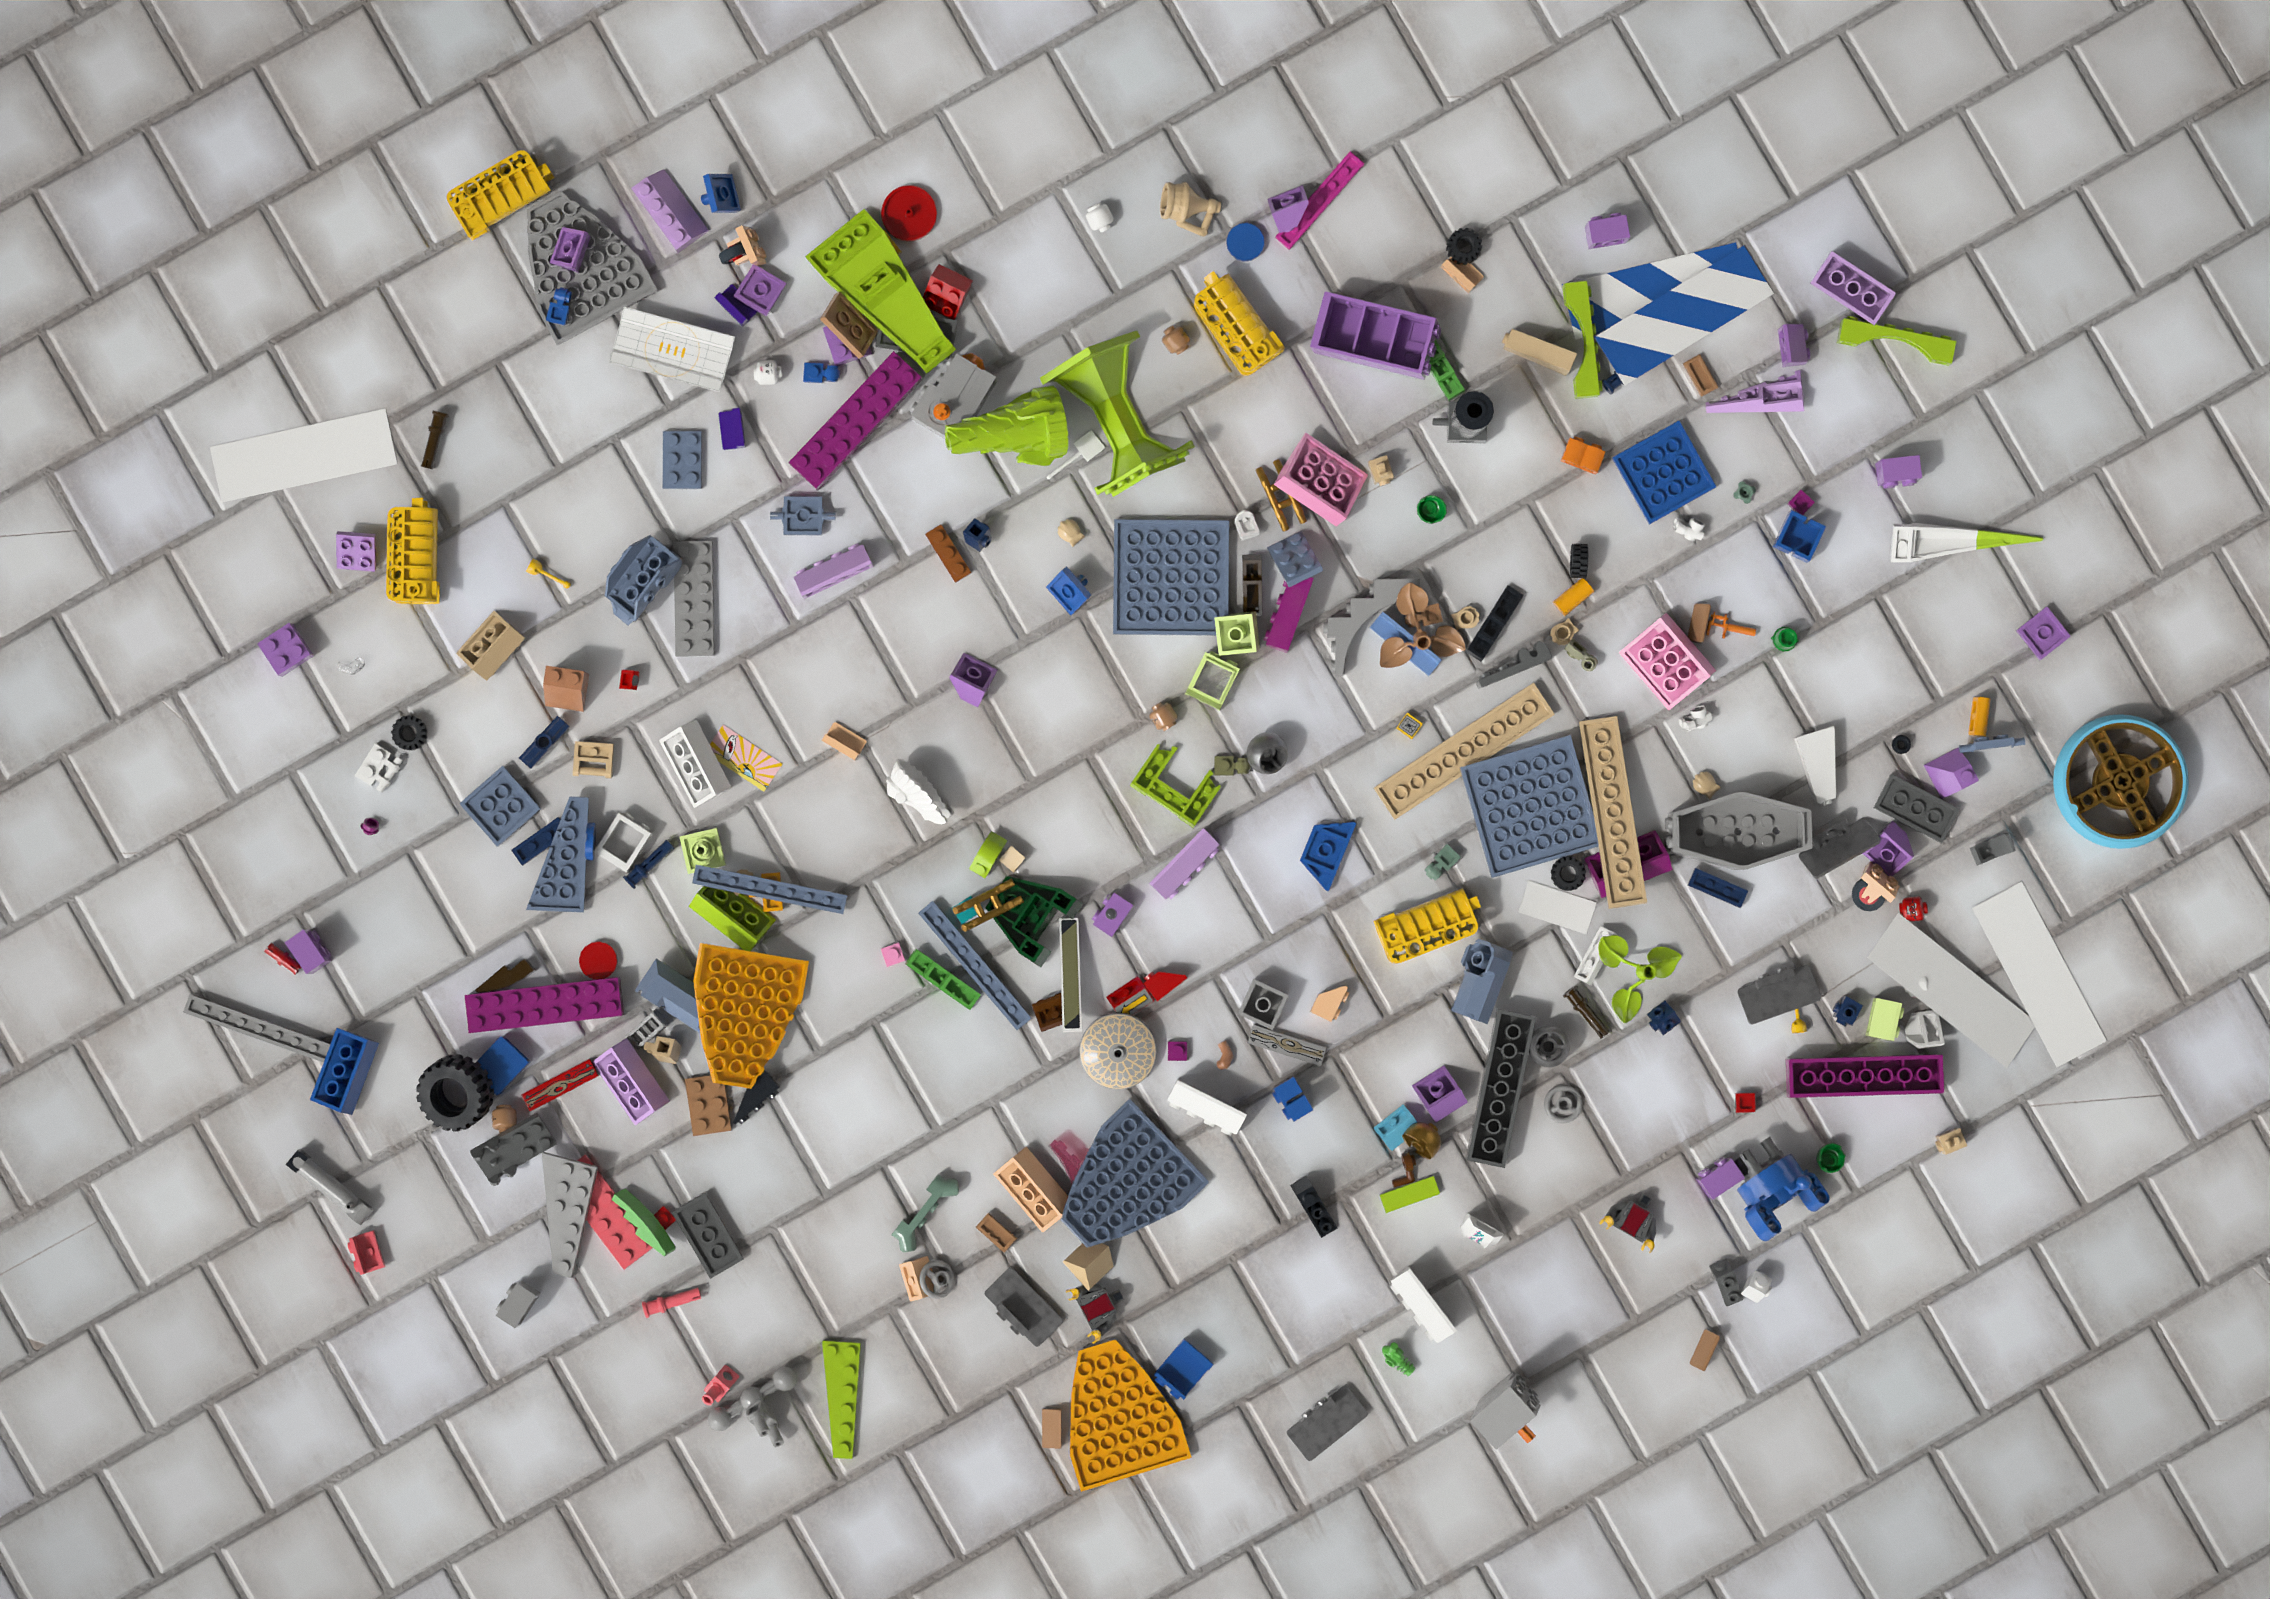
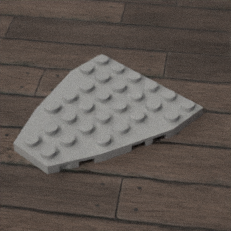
M561 191L527 209L528 255L534 280L538 311L557 346L623 311L624 307L628 308L658 292L641 258L600 219ZM562 227L585 231L591 237L578 273L550 263ZM560 287L569 289L572 292L570 302L564 304L570 307L566 326L546 321L550 302L557 303V300H554V293L556 288L560 289Z

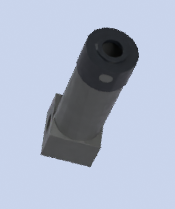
M1467 392L1457 402L1449 401L1447 404V418H1433L1432 425L1447 426V443L1485 444L1487 441V426L1494 414L1493 403L1482 392Z

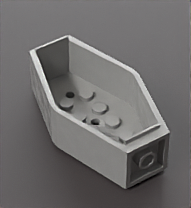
M1747 792L1729 794L1670 813L1665 818V829H1668L1665 847L1669 848V853L1732 870L1750 869L1812 849V813L1810 809ZM1774 827L1779 828V834L1775 835L1772 832ZM1736 828L1741 830L1740 835H1735L1734 830ZM1697 829H1701L1703 831L1702 836L1696 835Z

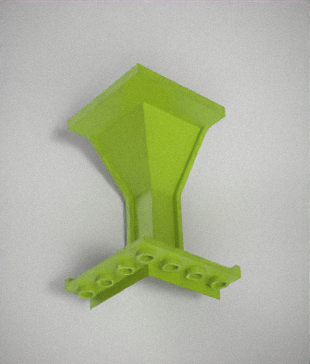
M1137 330L1089 346L1040 377L1043 385L1057 382L1090 406L1113 449L1114 455L1110 482L1095 487L1097 495L1105 492L1106 495L1112 494L1114 497L1151 474L1186 462L1184 457L1190 454L1189 450L1195 447L1191 440L1179 448L1173 449L1150 437L1146 433L1126 391L1129 346L1133 341L1140 338Z

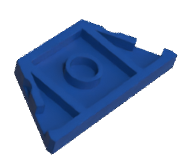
M1355 822L1314 825L1300 858V862L1328 892L1356 826Z

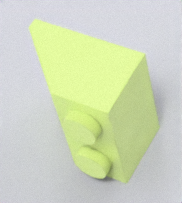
M1256 611L1215 617L1219 656L1257 652L1260 650Z

